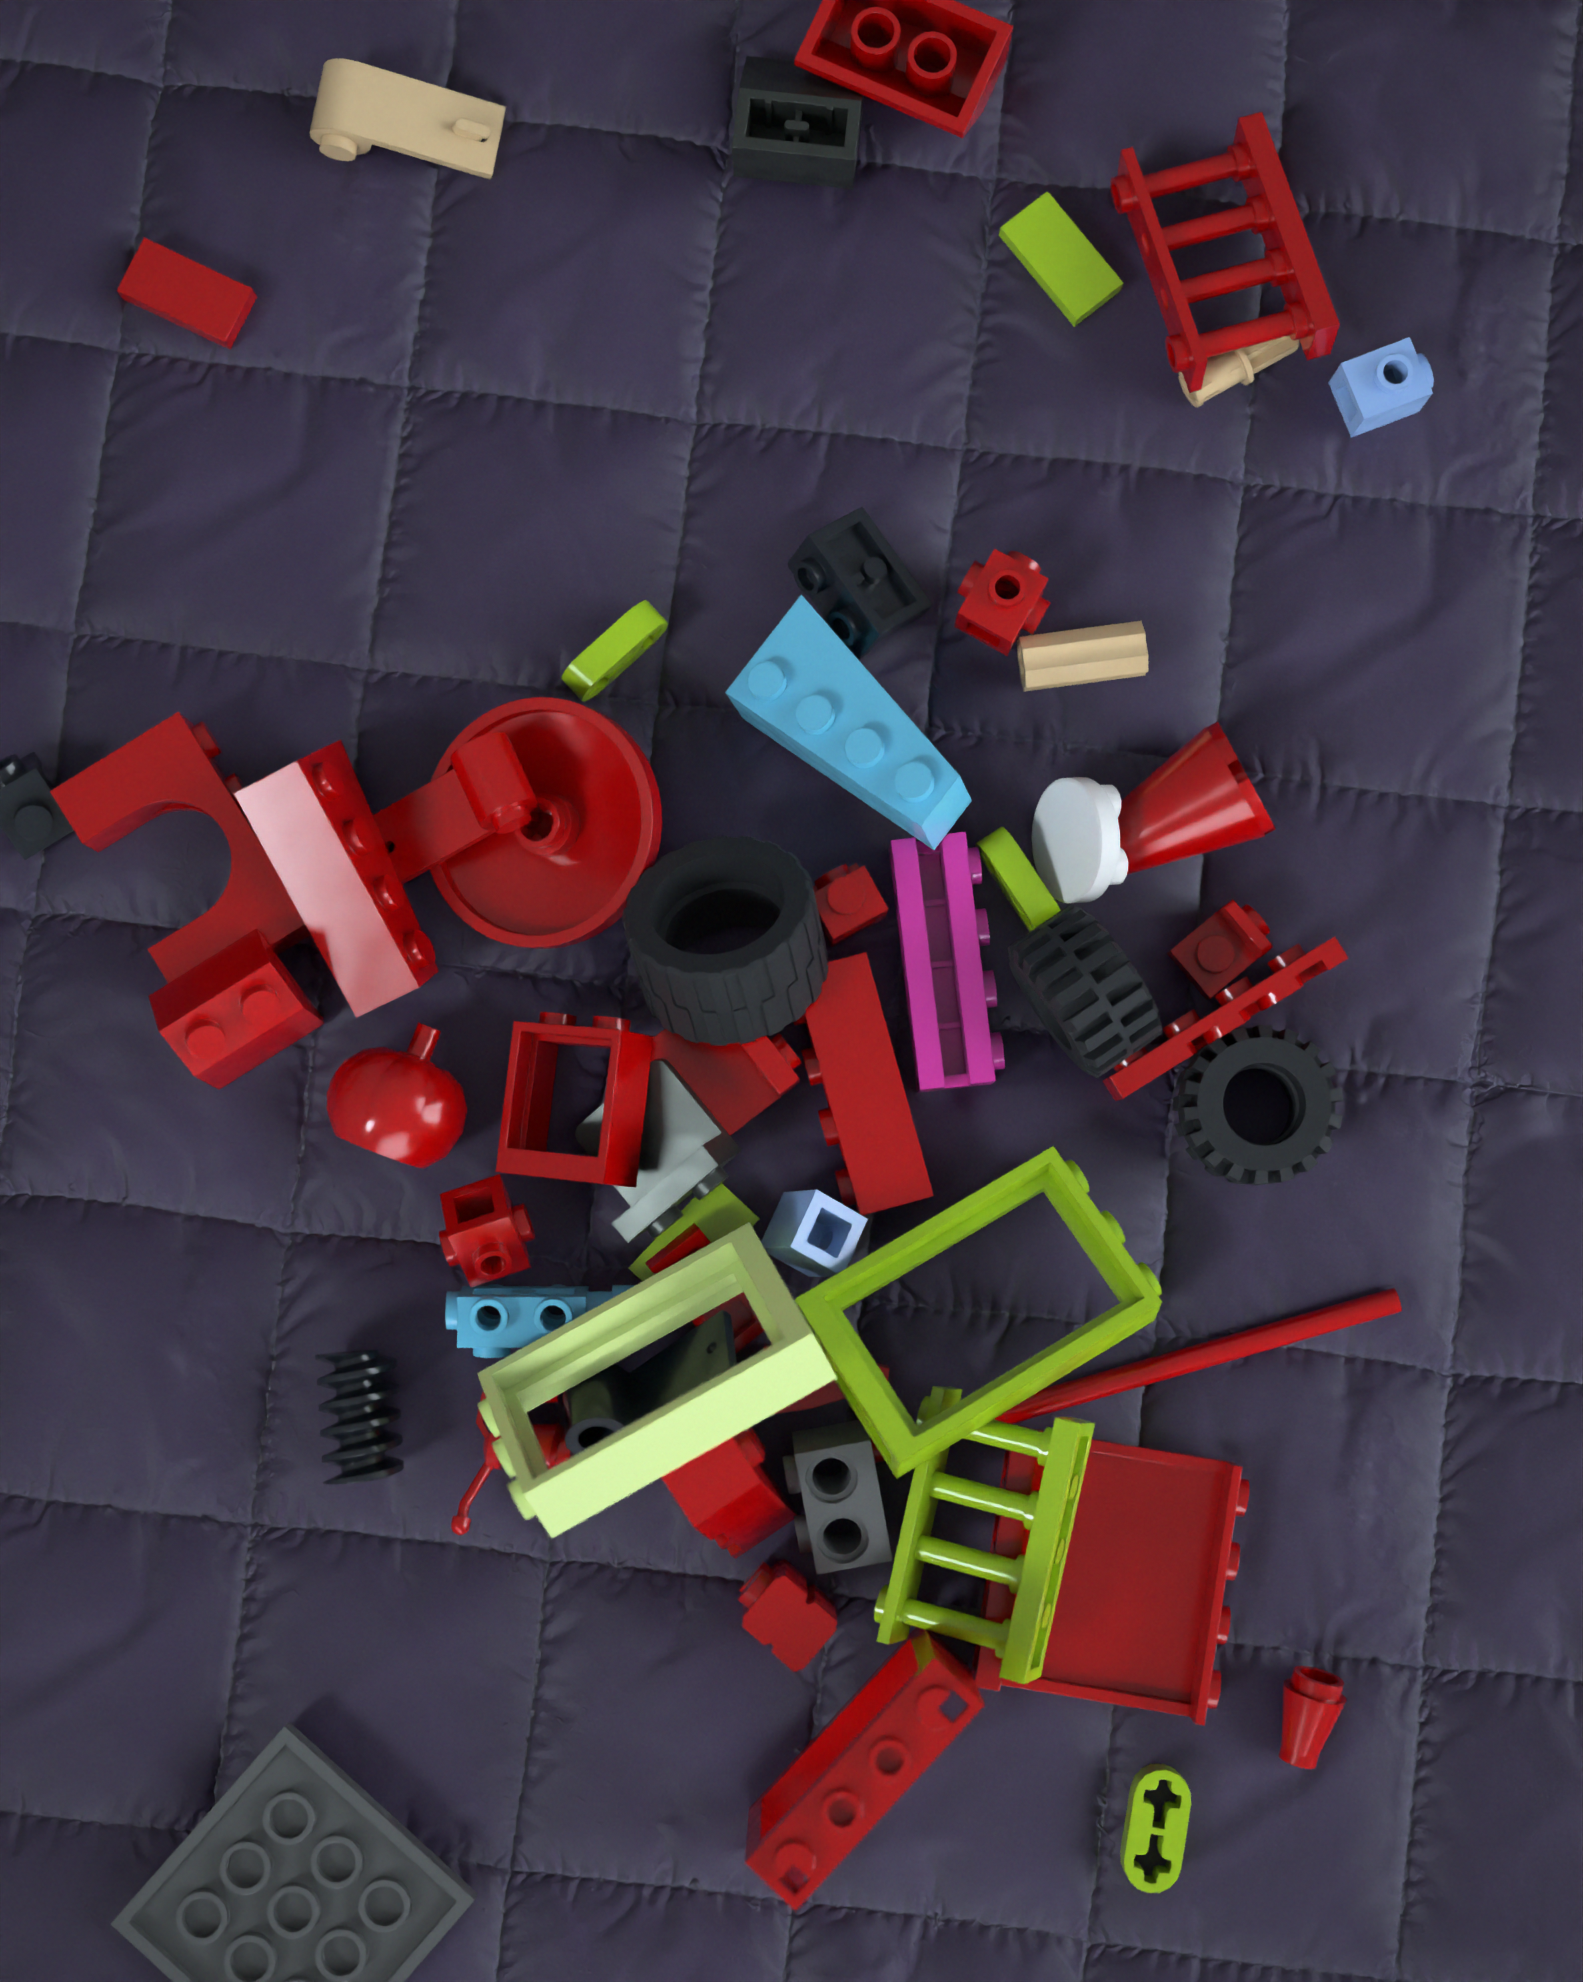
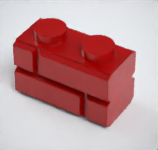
M786 1559L780 1562L777 1561L772 1568L762 1561L739 1588L741 1594L737 1600L744 1605L742 1627L762 1645L765 1646L771 1643L772 1653L793 1672L800 1669L803 1670L837 1630L835 1602L814 1584L807 1587V1578Z

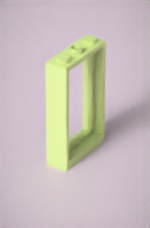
M749 1222L477 1373L486 1399L480 1401L477 1405L494 1437L501 1435V1438L494 1441L492 1445L510 1478L517 1477L516 1480L508 1484V1488L518 1509L526 1520L537 1515L551 1538L837 1377ZM744 1292L772 1346L549 1470L527 1412Z

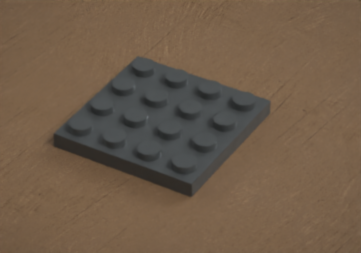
M288 1722L113 1920L111 1925L173 1982H405L475 1901L478 1893L292 1723Z

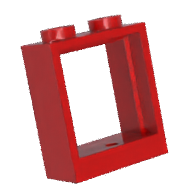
M540 1012L538 1023L514 1021L496 1172L636 1188L654 1036L630 1032L631 1020L606 1016H593L592 1027L576 1026L577 1016L553 1012ZM559 1044L611 1049L598 1157L546 1152Z

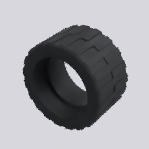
M748 836L712 837V839L699 842L697 840L674 852L670 851L659 858L655 865L648 867L642 873L638 883L631 888L626 898L627 906L623 910L625 937L643 996L653 1017L658 1018L665 1029L671 1033L682 1035L686 1040L695 1043L706 1042L718 1046H726L730 1043L744 1044L754 1042L757 1038L766 1035L771 1036L783 1030V1027L792 1021L796 1022L806 1013L808 1006L817 1000L822 992V983L826 981L828 973L826 960L828 954L813 885L808 871L801 867L800 860L792 853L782 850L781 846L770 841L763 842L756 840V837ZM757 926L769 929L756 941L734 951L710 955L685 952L698 939L723 928Z

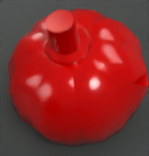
M418 1022L407 1051H396L383 1046L363 1049L347 1058L332 1077L327 1091L326 1109L334 1134L374 1153L422 1169L445 1158L463 1133L467 1105L463 1087L453 1075L430 1061L441 1031Z

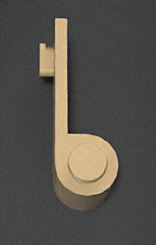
M335 58L327 60L323 66L310 137L320 145L319 150L321 153L336 160L352 161L356 155L366 154L373 144L491 179L506 107L365 63Z

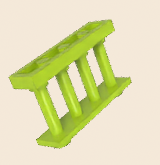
M933 1386L931 1396H926L919 1407L916 1426H920L959 1402L963 1389L951 1386ZM1055 1417L1053 1428L1046 1427L1044 1432L993 1419L964 1437V1439L1037 1457L1038 1464L1045 1467L1040 1490H1034L1030 1496L945 1474L950 1446L915 1467L889 1585L885 1584L880 1590L875 1605L874 1619L875 1622L880 1623L877 1642L890 1645L906 1640L909 1636L910 1626H915L996 1650V1657L1003 1659L999 1674L1000 1678L1026 1684L1041 1677L1095 1427L1094 1422L1074 1417ZM938 1499L1024 1521V1528L1031 1530L1026 1554H1020L1015 1560L931 1537ZM927 1562L1009 1585L1010 1592L1017 1594L1012 1619H1005L1000 1624L916 1600L924 1563Z

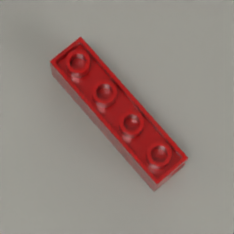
M864 952L827 962L828 973L826 981L821 986L822 992L817 1000L808 1006L806 1013L796 1022H793V1024L797 1026L806 1023L812 1047L801 1050L810 1085L823 1084L829 1106L828 1108L818 1110L821 1127L827 1147L836 1144L840 1146L845 1168L836 1170L834 1173L842 1203L846 1207L856 1205L858 1214L863 1216L932 1197L934 1194L867 953Z

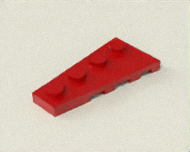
M1335 936L1306 953L1299 943L1267 963L1273 974L1254 986L1248 977L1245 976L1215 995L1221 1006L1200 1019L1195 1009L1162 1028L1168 1040L1149 1052L1145 1047L1141 1048L1113 1067L1116 1072L1104 1079L1103 1083L1115 1102L1125 1098L1191 1057L1207 1044L1209 1045L1216 1039L1223 1037L1244 1024L1256 1013L1267 1009L1294 993L1310 979L1327 970H1331L1349 957Z

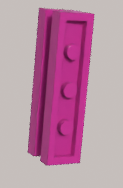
M966 832L946 834L935 850L921 841L916 842L915 837L891 840L889 858L917 1093L991 1085L996 1081L995 1070L1005 1069V1059L1001 1032L990 1033L987 1008L997 1007V991L993 970L982 971L980 946L990 945V935L986 909H975L972 885L982 884L978 847H967Z

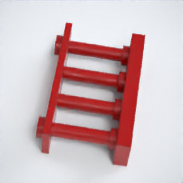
M1262 112L1238 118L1234 142L1227 147V153L1154 173L1142 174L1133 147L1121 150L1118 175L1112 177L1110 181L1113 202L1119 214L1127 212L1169 336L1165 339L1169 364L1174 373H1183L1189 393L1201 390L1208 362L1207 358L1290 336L1293 341L1300 340L1307 361L1331 354L1340 323ZM1231 177L1235 182H1243L1248 196L1245 205L1161 228L1151 199ZM1250 229L1255 235L1261 233L1267 249L1264 258L1179 280L1170 251ZM1268 282L1273 287L1280 286L1286 301L1283 311L1198 334L1188 304Z

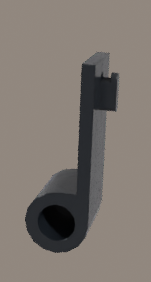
M722 1309L630 1373L620 1366L613 1364L563 1392L564 1436L567 1448L574 1455H577L736 1366L737 1360L731 1315Z

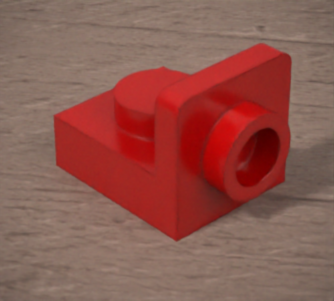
M1232 899L1167 954L1202 996L1208 1000L1254 961L1265 955L1273 946L1265 937L1270 933V929L1263 918L1248 904L1240 908Z

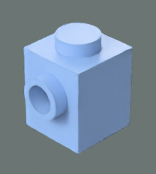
M1410 337L1342 362L1329 381L1330 388L1351 438L1418 413L1433 394L1431 388L1434 384L1432 369L1427 358L1422 353H1416Z
M817 1189L784 1192L761 1243L769 1255L809 1277L834 1276L846 1269L854 1255L857 1242L868 1219Z

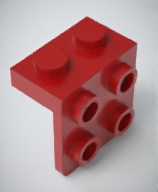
M664 1029L653 1038L651 1061L663 1058L672 1064L730 1136L800 1082V1078L793 1069L802 1062L780 1033L770 1040L767 1036L755 1039L754 1042L744 1044L730 1043L726 1046H718L706 1042L695 1043L684 1039L682 1035L671 1033Z

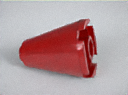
M1218 721L1208 727L1205 726L1121 800V811L1118 816L1120 848L1125 851L1128 859L1127 874L1262 838L1276 830Z

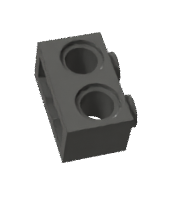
M860 1420L792 1432L794 1454L782 1456L789 1495L802 1493L805 1514L794 1515L800 1554L813 1552L817 1575L893 1561L871 1439ZM827 1458H836L846 1464L840 1473L833 1476H823L814 1471L815 1466ZM839 1518L850 1519L857 1524L852 1531L844 1535L831 1534L825 1529L830 1522Z

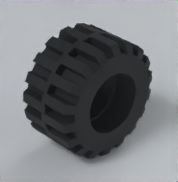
M1074 904L1068 905L1008 946L1007 953L1010 969L1027 1001L1067 1056L1088 1074L1099 1078L1162 1034L1157 1006L1142 978L1107 930L1091 914Z
M1257 1025L1252 1028L1242 1027L1232 1030L1192 1055L1188 1060L1190 1062L1186 1070L1181 1071L1176 1082L1180 1086L1178 1096L1173 1097V1111H1178L1179 1123L1174 1125L1178 1137L1184 1136L1189 1147L1185 1150L1193 1160L1199 1159L1206 1165L1204 1170L1213 1176H1222L1227 1178L1228 1182L1239 1185H1265L1285 1182L1294 1179V1176L1299 1173L1308 1172L1318 1163L1315 1159L1320 1154L1328 1153L1335 1142L1330 1139L1332 1130L1340 1129L1342 1115L1335 1113L1336 1103L1343 1101L1341 1087L1334 1089L1330 1079L1331 1076L1336 1074L1330 1062L1323 1064L1317 1055L1321 1050L1311 1041L1305 1044L1297 1039L1299 1033L1287 1028L1278 1031L1273 1030V1025ZM1260 1069L1269 1073L1280 1082L1287 1094L1289 1102L1288 1120L1280 1135L1272 1141L1260 1144L1247 1142L1231 1129L1225 1118L1223 1096L1226 1086L1233 1076L1244 1070Z

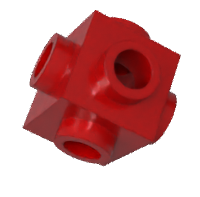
M994 548L985 565L975 560L964 577L957 593L966 599L957 613L954 627L1008 656L1022 630L1033 635L1048 610L1051 602L1044 599L1042 595L1049 578L1040 574L1041 567L1028 556L1017 551H1009L1006 555ZM999 596H1005V597H1007L1008 599H1003V598H1001V597H999Z
M500 1174L440 1194L446 1229L439 1231L441 1246L450 1267L461 1265L471 1288L531 1268L526 1242L536 1239L534 1228L525 1204L513 1205Z

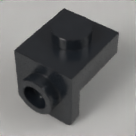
M35 752L21 759L16 754L0 760V827L24 860L74 831L50 793L54 787L42 772V762Z

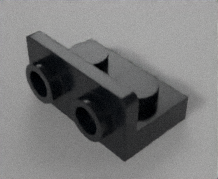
M863 506L809 534L788 561V567L793 573L795 582L800 590L810 597L829 624V627L858 660L866 656L880 640L923 617L933 606Z

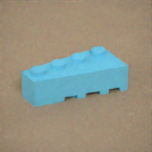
M800 595L725 692L745 721L933 850L936 849L972 801L960 775L802 595Z

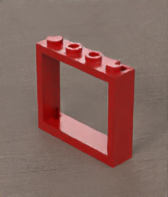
M916 1627L909 1634L908 1639L904 1640L749 1807L745 1863L794 1911L806 1901L985 1706L969 1665L935 1632ZM951 1690L957 1693L967 1705L954 1721L939 1708L951 1695Z

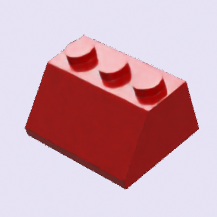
M822 0L794 59V65L953 135L964 138L983 113L1004 68L1014 26L955 0Z

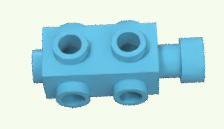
M492 1284L472 1288L470 1286H463L461 1291H447L445 1308L446 1329L457 1330V1348H473V1356L507 1357L511 1355V1348H524L635 1285H613L612 1291H589V1286H565L561 1284L551 1286H502ZM483 1306H493L499 1310L500 1314H489ZM558 1306L564 1311V1314L554 1315L546 1307Z

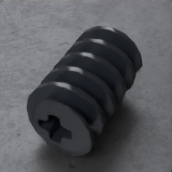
M378 1349L315 1355V1360L334 1365L335 1371L317 1379V1386L336 1391L335 1397L318 1405L319 1411L338 1416V1422L320 1430V1437L338 1441L340 1447L322 1456V1463L341 1467V1474L323 1483L354 1484L378 1481L404 1469L403 1460L385 1455L386 1451L402 1444V1435L384 1430L383 1426L398 1420L401 1417V1410L382 1404V1400L399 1392V1384L380 1379L381 1374L398 1366L397 1359L380 1354Z

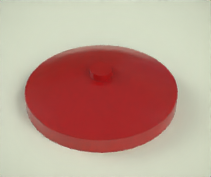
M533 697L511 701L495 707L470 723L447 748L436 767L431 781L454 769L450 762V756L463 744L488 733L505 732L509 736L538 800L537 806L529 812L532 819L523 827L505 834H497L495 832L431 868L430 872L437 888L452 910L465 923L481 934L504 944L525 948L552 949L571 946L600 934L623 916V910L627 906L626 898L631 888L638 883L639 877L648 867L655 865L662 834L660 793L649 761L639 745L628 732L608 716L590 707L559 698Z

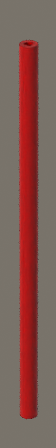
M1391 1288L1042 1389L994 1420L1014 1424L1389 1316L1402 1311L1401 1302L1395 1288ZM871 1439L875 1463L885 1461Z

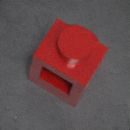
M857 863L850 867L844 864L825 873L814 881L815 886H813L822 930L832 947L880 922L887 916L889 909L865 865L859 868Z

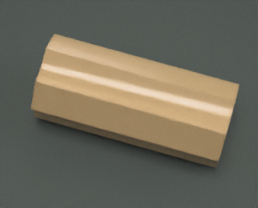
M1142 621L1021 636L1017 640V658L1023 691L1145 676L1146 672H1148V650Z

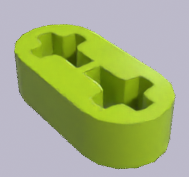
M647 600L641 601L579 654L566 668L561 679L581 701L586 702L647 651L665 632L669 623Z
M1004 827L996 829L975 843L983 863L1029 932L1061 911L1019 845Z
M1150 1764L1142 1768L1134 1776L1129 1791L1120 1849L1121 1865L1128 1880L1137 1889L1146 1893L1163 1892L1177 1881L1182 1868L1191 1809V1792L1186 1781L1173 1767L1165 1764ZM1159 1780H1167V1786L1177 1797L1175 1802H1164L1160 1822L1153 1821L1154 1806L1144 1794L1146 1790H1156ZM1151 1834L1158 1835L1157 1850L1167 1862L1165 1866H1155L1152 1875L1145 1876L1140 1863L1134 1861L1136 1854H1147Z

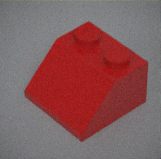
M257 928L148 996L160 1034L194 1077L218 1090L325 1024L323 1017Z

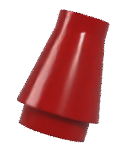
M1296 1666L1293 1669L1292 1677L1284 1680L1282 1743L1279 1751V1758L1284 1762L1304 1769L1316 1768L1319 1754L1347 1702L1346 1697L1342 1694L1344 1681L1341 1678L1319 1668Z

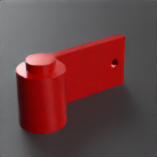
M505 732L488 733L463 744L450 756V762L454 769L373 815L383 842L388 849V855L398 881L402 885L495 832L497 834L512 832L523 827L532 819L529 812L537 806L538 800L509 736ZM391 843H394L393 852L389 851Z

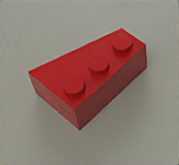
M753 1426L661 1476L692 1526L708 1539H715L721 1549L727 1548L730 1555L735 1559L794 1520V1515H797L762 1463L765 1460L764 1455L766 1453L764 1450L766 1447Z

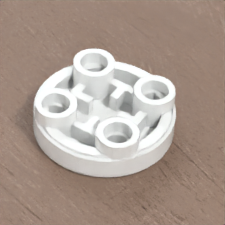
M1086 777L1060 778L1052 782L1039 799L1032 825L1033 859L1037 874L1052 897L1060 902L1086 903L1094 901L1107 890L1109 885L1121 884L1127 876L1128 859L1125 851L1120 848L1118 816L1121 811V797L1117 788L1113 785H1100Z

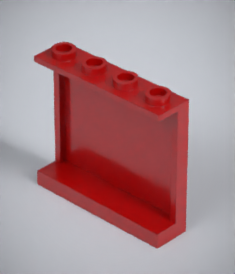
M1029 1428V1429H1033V1430H1037V1431L1044 1432V1430ZM1092 1438L1041 1677L1026 1684L1000 1678L999 1674L1003 1659L996 1657V1650L975 1644L971 1672L977 1687L1000 1691L1001 1685L1188 1716L1194 1724L1205 1726L1207 1708L1216 1709L1221 1690L1220 1670L1213 1669L1216 1645L1226 1644L1230 1629V1607L1222 1605L1226 1580H1235L1239 1567L1240 1544L1239 1542L1232 1541L1235 1516L1244 1517L1249 1500V1480L1241 1478L1243 1467L1227 1460ZM1005 1449L999 1488L1030 1496L1034 1490H1040L1045 1466L1038 1464L1037 1457ZM995 1514L989 1553L1016 1560L1020 1554H1026L1031 1530L1024 1528V1521ZM985 1579L979 1618L1000 1624L1005 1619L1011 1620L1017 1594L1010 1592L1009 1585Z

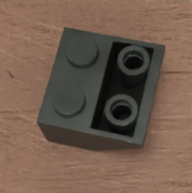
M747 56L738 90L733 133V177L853 189L864 95L794 65L792 60Z

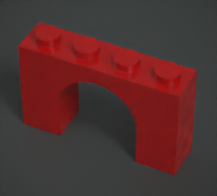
M180 712L173 714L50 791L81 843L98 853L150 820L173 811H195L213 817L222 828L231 851V872L223 894L214 906L203 915L148 948L149 953L168 983L256 928L276 955L311 935L234 795L235 792L245 788V785L236 773H232L228 777L224 775L214 759L223 751L205 723L201 721L193 725Z

